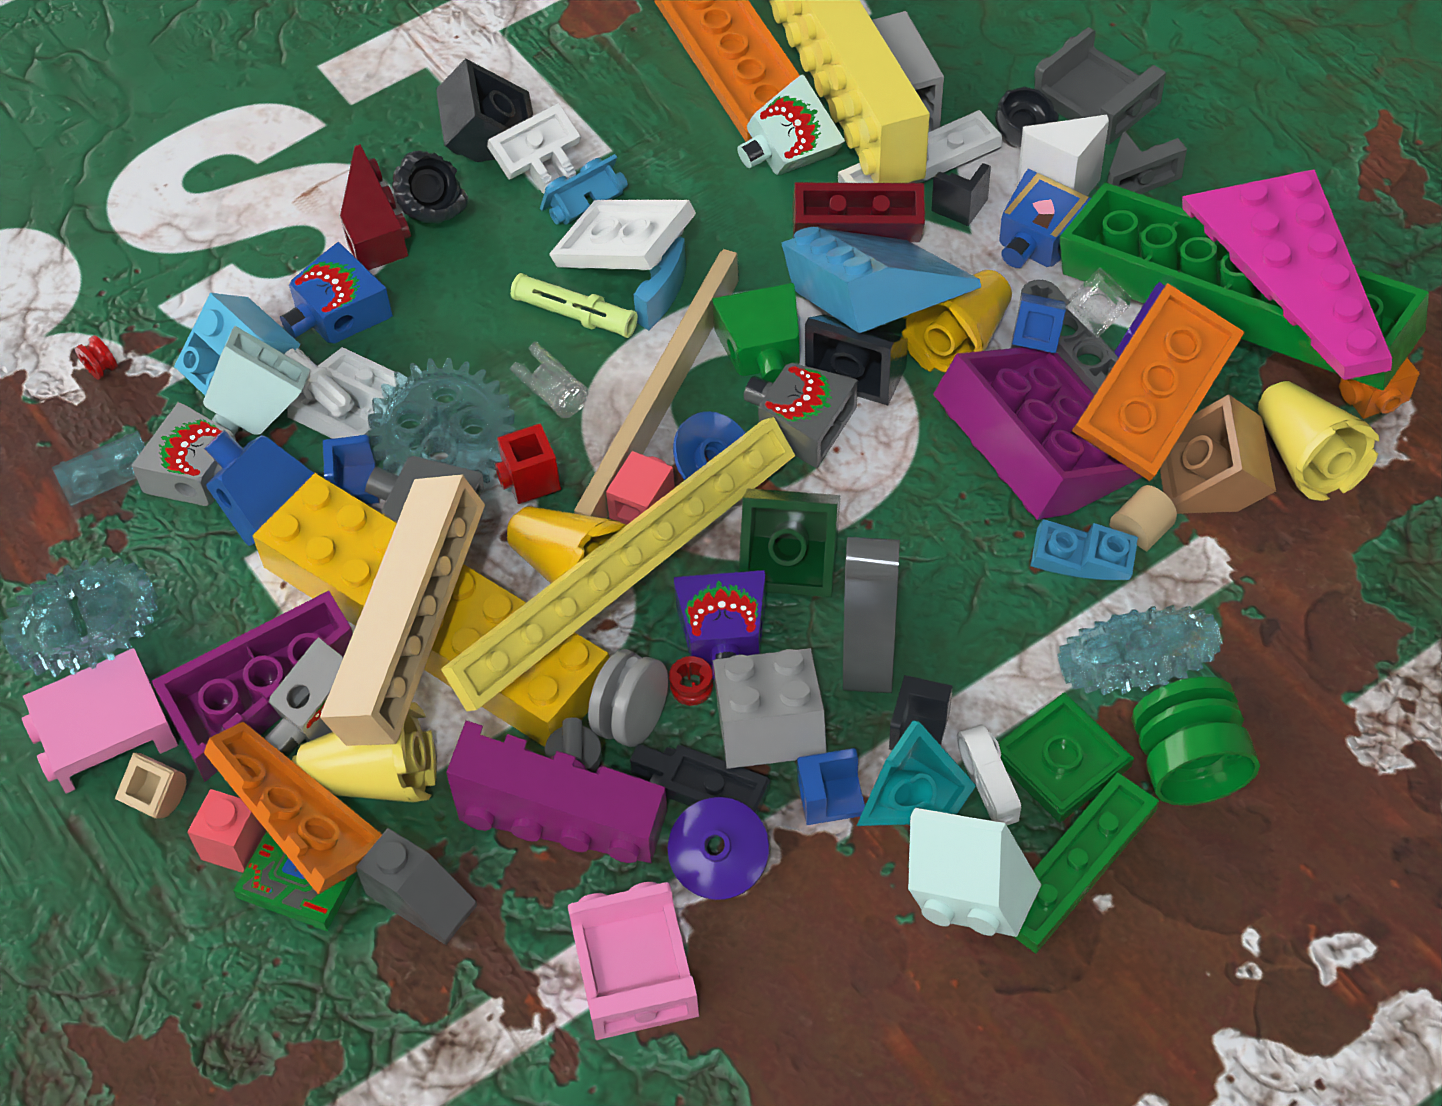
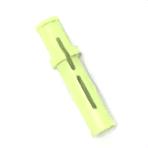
M519 273L512 283V299L521 300L550 312L581 321V325L585 328L595 329L599 327L618 333L626 338H629L636 328L637 312L607 303L602 296L596 294L586 296L528 277L523 273ZM542 294H547L565 300L566 303L563 304L558 301L543 297ZM586 307L594 311L606 314V317H602L590 313L588 311L581 310V308Z

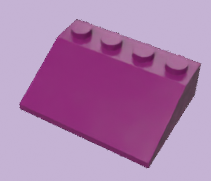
M1020 347L957 353L933 393L945 408L947 415L956 421L971 439L972 445L985 456L995 468L1000 479L1009 485L1023 502L1025 509L1034 515L1037 520L1069 515L1143 477L1072 432L1094 397V394L1057 352L1051 353Z

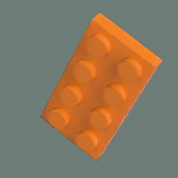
M1167 283L1074 426L1072 432L1151 481L1245 332Z

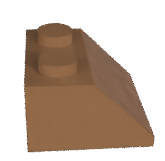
M1229 394L1193 414L1160 467L1163 492L1173 502L1177 514L1238 512L1276 492L1262 417Z

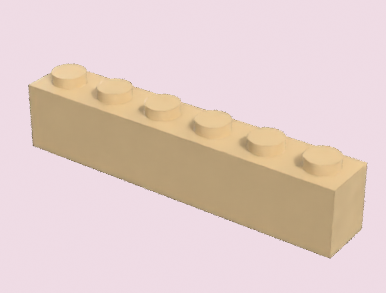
M463 474L414 479L320 715L324 723L346 746L396 744L485 507L484 502Z

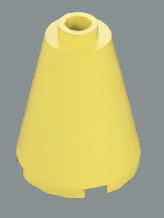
M1290 381L1271 385L1263 392L1258 404L1259 415L1262 417L1297 488L1309 499L1328 500L1330 498L1326 494L1337 489L1344 494L1353 489L1366 477L1378 456V453L1373 449L1375 440L1379 442V435L1368 423Z
M416 702L411 703L396 744L346 746L334 732H331L300 745L297 755H294L292 761L335 796L416 803L430 799L431 794L426 793L425 789L427 786H434L436 782L434 739L431 730L424 732L421 730L418 718L426 716L423 709Z

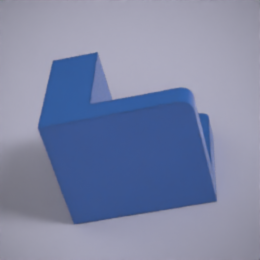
M1022 293L1012 336V344L1056 353L1066 312V303L1060 300Z
M359 435L323 440L325 479L367 505L379 503L378 497L365 492L369 476L373 469L377 467L369 436Z
M852 748L797 758V783L806 825L861 816L865 804L858 779V755L856 749Z

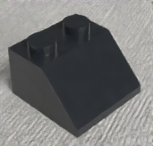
M466 58L436 88L444 146L453 153L463 155L475 162L496 160L487 147L488 140L533 117L529 91Z
M825 314L808 317L805 323V366L854 378L857 380V397L889 405L906 369L908 339L897 336L889 331H880L873 328L858 333L835 317Z

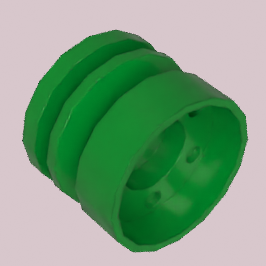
M1194 677L1178 680L1148 694L1133 709L1131 719L1134 729L1139 735L1140 747L1148 755L1146 766L1154 791L1160 801L1171 805H1196L1212 802L1240 790L1257 776L1260 762L1247 729L1242 727L1244 717L1237 705L1238 700L1235 691L1229 682L1218 677Z

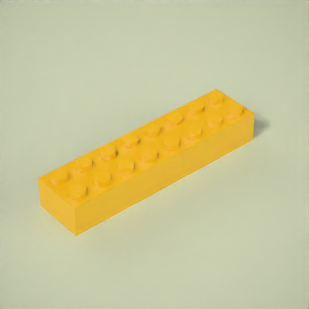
M314 473L252 536L264 568L311 598L330 591L346 620L356 626L397 523ZM463 564L424 670L451 687L441 668L526 602ZM574 632L481 707L545 747L549 736L555 730L562 727L564 719L578 718L582 720L588 713L594 683L603 665L609 659V653Z

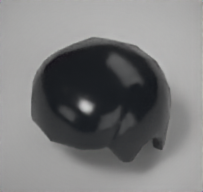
M1028 87L1006 91L999 101L995 112V121L1002 137L1011 145L1021 147L1023 127L1058 122L1059 114L1054 111L1051 100L1040 90Z

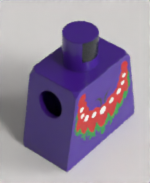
M765 570L674 577L676 608L689 655L702 658L709 665H712L714 680L713 660L730 658L736 655L749 656L761 653L766 606Z

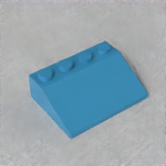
M808 227L797 231L794 234L795 238L781 242L791 283H794L795 292L858 333L981 288L979 278L908 240Z

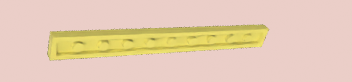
M771 417L759 422L441 668L465 710H478L740 501L748 488L755 489L795 457L775 418Z

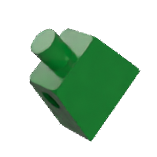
M794 283L712 298L714 330L739 375L749 376L760 373L762 379L774 383L786 365L800 363L799 329Z

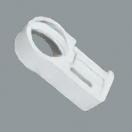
M978 725L958 732L957 743L962 761L971 780L976 784L975 787L979 791L991 820L1006 823V825L1019 822L1021 803L1001 761L998 741L992 733L988 732L984 725Z

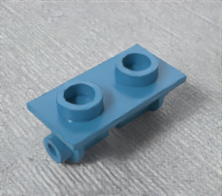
M614 154L603 161L600 157L586 163L577 175L569 179L566 176H562L552 181L545 188L540 206L541 211L552 207L549 209V214L554 223L559 224L563 222L568 224L582 216L590 206L585 196L590 195L594 201L612 200L622 195L623 189L628 186V183L621 172L615 174L613 171L617 156Z

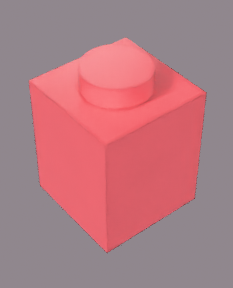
M632 451L606 490L609 518L627 525L675 488L673 467L657 457H647Z
M210 789L187 833L201 860L243 873L265 835L266 829L241 798Z

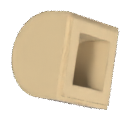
M1146 485L1141 487L1111 517L1109 527L1137 536V546L1147 552L1175 524L1177 511L1171 499L1164 492L1156 487Z
M133 753L115 799L151 817L165 818L180 803L186 788V776L184 773L142 753Z

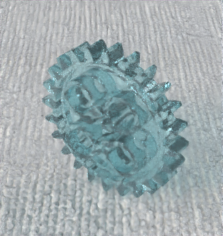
M430 358L427 362V370L421 371L417 365L411 363V376L407 378L396 371L394 373L396 387L384 383L381 385L383 398H373L372 405L375 413L368 414L369 428L372 429L368 431L371 445H375L373 448L375 461L384 460V470L391 473L398 471L397 475L399 476L409 456L433 460L428 457L430 454L444 452L449 455L447 458L433 461L477 471L483 474V482L487 484L490 482L489 468L496 470L495 464L501 462L497 437L515 432V427L511 426L514 424L515 413L514 410L507 409L509 407L508 394L498 395L500 392L498 380L485 385L486 370L484 369L472 376L470 375L469 362L467 361L459 370H454L451 358L446 359L443 368H437L433 359ZM444 395L452 396L453 398H455L453 401L448 403H442L436 400V398ZM406 421H416L419 423L417 427L410 429L400 426ZM470 426H477L483 429L478 434H469L464 430Z
M105 557L101 558L95 566H90L88 560H84L79 569L72 570L69 565L64 566L63 574L58 577L51 573L46 574L47 583L44 585L33 583L29 585L33 593L31 595L17 596L16 600L19 606L6 610L10 619L1 622L4 632L0 636L14 664L19 663L23 671L32 668L35 675L39 676L49 669L52 677H57L64 668L68 667L71 674L74 675L82 664L87 663L91 669H94L97 666V659L101 657L111 661L114 660L115 654L113 651L115 649L129 650L132 648L128 639L130 637H143L145 633L142 626L154 622L151 613L158 610V605L155 601L158 596L144 569L139 570L134 562L125 566L123 559L119 558L109 566ZM76 595L79 599L77 602L88 631L85 637L81 634L82 626L73 607L72 598Z
M1170 605L1163 610L1157 611L1156 606H1151L1146 612L1139 613L1136 609H1133L1126 614H1114L1107 622L1095 621L1094 628L1079 629V636L1068 637V644L1059 647L1061 653H1058L1057 656L1065 683H1071L1073 689L1084 687L1085 693H1090L1101 688L1102 695H1106L1114 689H1120L1122 694H1126L1132 687L1139 686L1141 690L1146 691L1153 685H1168V680L1172 677L1187 678V670H1202V662L1215 660L1214 653L1221 651L1220 644H1222L1217 621L1214 620L1213 614L1206 615L1204 609L1192 612L1191 606H1186L1176 611L1175 605Z

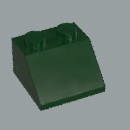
M748 488L742 501L738 572L765 570V589L767 593L832 597L838 541L840 495Z

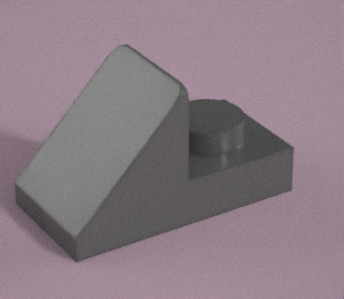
M1123 132L1109 171L1107 183L1142 194L1182 178L1187 148L1177 138L1161 145H1154L1148 150L1141 152L1129 135Z

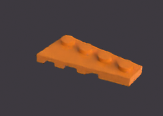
M241 722L209 738L204 754L318 895L357 871L356 866L382 836L379 831L245 722Z

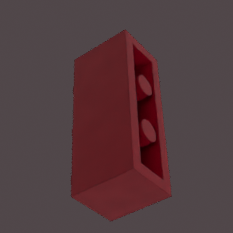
M795 182L793 194V238H795L794 234L801 229L818 227L819 229L903 239L909 242H920L925 225L924 183Z

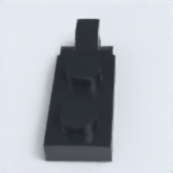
M638 744L630 759V772L632 775L665 787L667 798L688 806L708 798L725 797L745 804L758 815L770 789V779L766 776L741 767L727 769L725 761L679 744L676 749L666 747L664 753Z

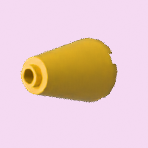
M982 270L973 274V276L980 279L981 288L903 317V319L906 318V328L902 331V336L908 339L907 349L921 367L929 372L935 368L946 373L957 353L986 350L1012 299L1010 284L1000 273L993 270Z
M528 506L522 508L511 517L507 526V541L516 553L548 582L552 583L626 525L612 519Z

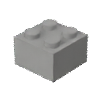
M811 648L800 650L786 649L780 652L749 656L736 655L730 658L713 660L717 707L727 769L795 761L798 757L826 753L824 709Z

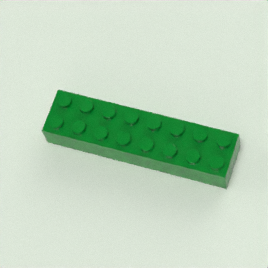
M1104 182L1060 235L1064 275L1141 303H1145L1159 282L1163 285L1168 283L1243 330L1245 333L1241 339L1338 374L1311 346V338L1298 324L1292 326L1283 316L1282 307L1274 299L1269 301L1230 260L1229 251L1218 240L1213 242L1204 232V225L1196 217L1190 218L1183 208ZM1355 267L1392 356L1391 371L1351 379L1384 391L1426 331L1429 291Z

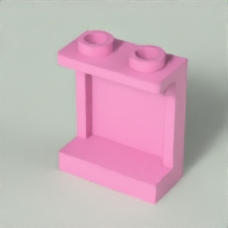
M134 648L23 696L30 713L22 717L24 726L33 744L41 741L45 752L37 755L40 766L48 782L58 779L66 794L75 790L71 780L72 775L153 740L160 754L178 746Z
M643 882L631 887L629 891L611 895L594 893L584 896L576 903L568 905L596 1040L699 1017L696 989L693 977L690 976L674 909L670 883Z

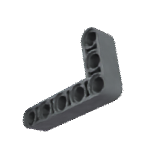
M847 537L843 691L892 693L900 540Z

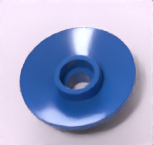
M700 412L686 419L678 428L673 443L675 463L682 478L686 480L708 463L705 456L709 461L743 436L745 431L731 418L717 412Z

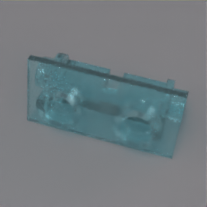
M137 431L130 435L126 434L123 438L71 460L62 461L59 465L52 467L69 505H75L135 479L136 476L131 465L145 448V445Z

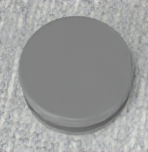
M628 649L615 652L606 661L594 683L588 708L589 725L596 735L606 739L614 738L616 742L628 747H635L646 740L660 718L667 696L668 673L663 662L650 657L642 658Z

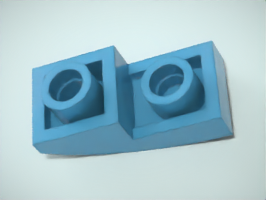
M681 236L675 239L662 255L661 261L650 270L651 279L642 282L633 294L635 312L638 315L637 323L648 331L668 311L682 286L686 272L685 241Z
M1043 519L1037 528L1030 566L1080 578L1129 580L1133 573L1138 537L1093 523L1088 532H1084Z

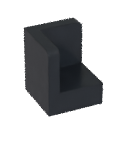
M982 163L970 180L954 173L947 175L938 172L933 178L931 211L969 226L988 200L991 166Z
M904 675L891 720L889 750L894 749L912 721L920 722L941 745L950 714L953 686Z

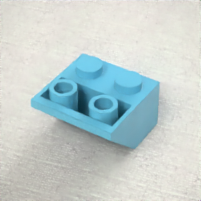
M210 293L174 367L198 390L206 395L223 348L234 326L283 354L292 348L296 350V348H299L300 343L249 297Z

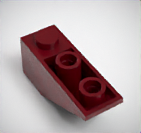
M361 144L354 146L340 219L351 254L367 270H371L408 257L405 239L410 238L411 235L404 215L402 213L395 215L393 211L397 207L390 187L388 185L381 187L380 182H383V178L376 159L368 160Z

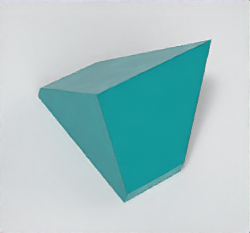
M912 721L885 760L856 826L910 825L911 814L915 808L957 815L976 784L920 722Z

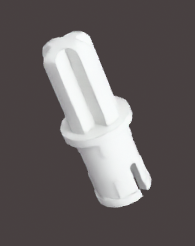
M292 348L285 353L286 356L310 369L302 390L304 396L308 399L315 398L335 417H344L347 411L352 410L354 401L343 388L332 380V373L326 367H319L314 364L299 348H296V350Z

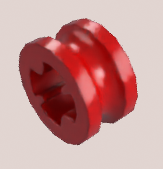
M93 335L88 338L89 344L87 346L80 344L75 347V352L87 371L99 380L104 377L105 369L112 371L117 368V362L104 342Z
M686 656L677 660L672 665L669 671L670 691L675 700L681 704L692 706L705 702L711 696L713 691L712 669L704 659L696 656ZM691 675L699 676V685L696 686L692 682V687L683 686V677L687 676L688 680H690Z

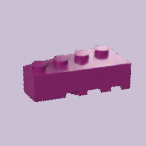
M330 591L152 680L167 714L204 782L218 772L204 754L209 738L241 722H245L261 735L281 717L270 705V696L318 637L344 658L353 632Z
M465 720L446 771L459 821H463L468 826L477 830L486 831L495 828L509 831L516 837L526 841L544 839L558 842L563 847L575 852H586L589 849L607 853L615 860L624 863H634L637 860L652 863L668 811L665 787L604 766L598 768L596 773L587 771L586 767L576 760L574 756L556 751V754L550 758L536 754L525 748L527 740L507 734L505 741L501 742L480 735L483 726Z

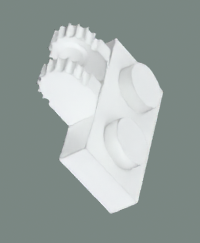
M558 103L490 138L487 147L509 180L530 170L533 181L539 187V190L545 193V188L553 179L548 174L543 162L551 158L553 166L560 177L566 176L569 179L575 176L576 171L564 151L577 145L581 136Z

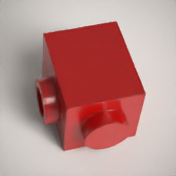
M541 423L497 437L501 462L495 464L496 473L502 489L511 488L517 504L561 490L556 457Z

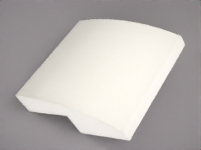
M342 347L318 366L326 367L332 373V380L350 395L354 401L352 410L347 411L344 417H335L315 398L308 399L301 392L287 407L288 418L332 439L368 435L370 441H372L400 409L413 389V380Z

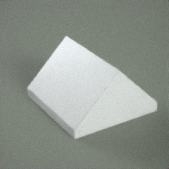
M1107 115L1023 127L1017 186L1029 168L1088 196L1101 178L1109 124Z

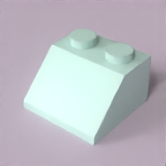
M915 808L910 820L908 889L922 909L923 916L940 926H949L951 923L971 927L973 930L988 936L1000 933L1017 937L1041 887V883L1006 823Z

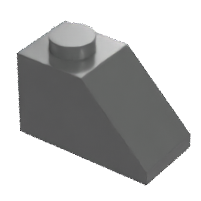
M389 828L386 829L356 866L366 895L445 945L448 944L477 907L476 901L428 852Z

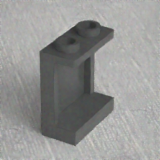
M1087 27L1076 37H1070L1061 49L1051 57L1044 58L1038 64L1034 73V89L1040 90L1048 97L1054 106V111L1068 120L1107 115L1109 124L1106 144L1110 145L1123 132H1126L1161 103L1166 72L1152 65L1140 76L1098 51L1094 47L1096 31Z

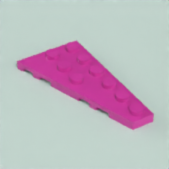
M1315 170L1182 196L1183 210L1190 218L1196 217L1204 225V232L1213 242L1218 240L1229 251L1230 260L1269 301L1274 299L1282 307L1283 316L1292 326L1297 324L1311 338V346L1343 380L1391 371L1392 356Z

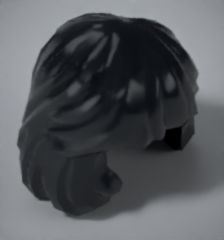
M420 150L409 152L404 156L401 165L397 166L394 171V181L392 182L397 203L403 213L424 223L439 224L452 219L467 207L468 195L460 188V183L455 177L457 169L453 167L450 161L443 160V157L438 156L435 152L430 154L427 151L422 152Z

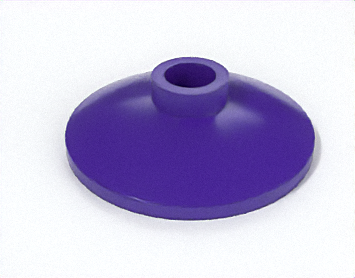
M714 797L691 805L678 817L669 836L668 858L674 875L686 889L706 899L725 900L745 893L760 879L768 863L769 838L763 822L751 808L734 799ZM714 837H721L725 842L724 850L719 855H710L707 851V844Z

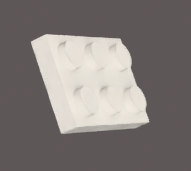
M594 200L550 252V256L557 267L651 270L661 261L662 255L675 239L683 234L684 228L695 216L696 212L689 200Z

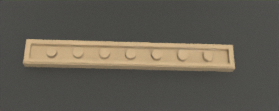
M726 249L720 251L574 510L575 514L608 518L606 490L632 451L643 455L714 327L712 298L731 295L739 282L736 252Z

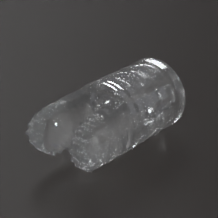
M535 341L528 349L531 350V354L542 364L533 374L523 364L515 362L510 370L532 392L543 399L559 417H570L577 413L585 404L588 397V389L582 382L572 376L544 347Z

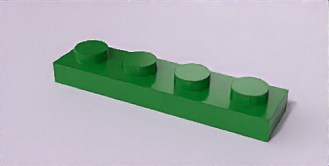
M1117 772L1033 870L1041 883V887L1018 936L1014 938L1037 954L1157 811L1159 800Z

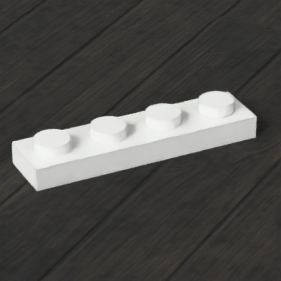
M980 110L928 132L926 176L924 179L908 183H921L935 177L938 172L944 173L1000 148L1002 134ZM860 163L838 172V183H874L870 175L863 173Z

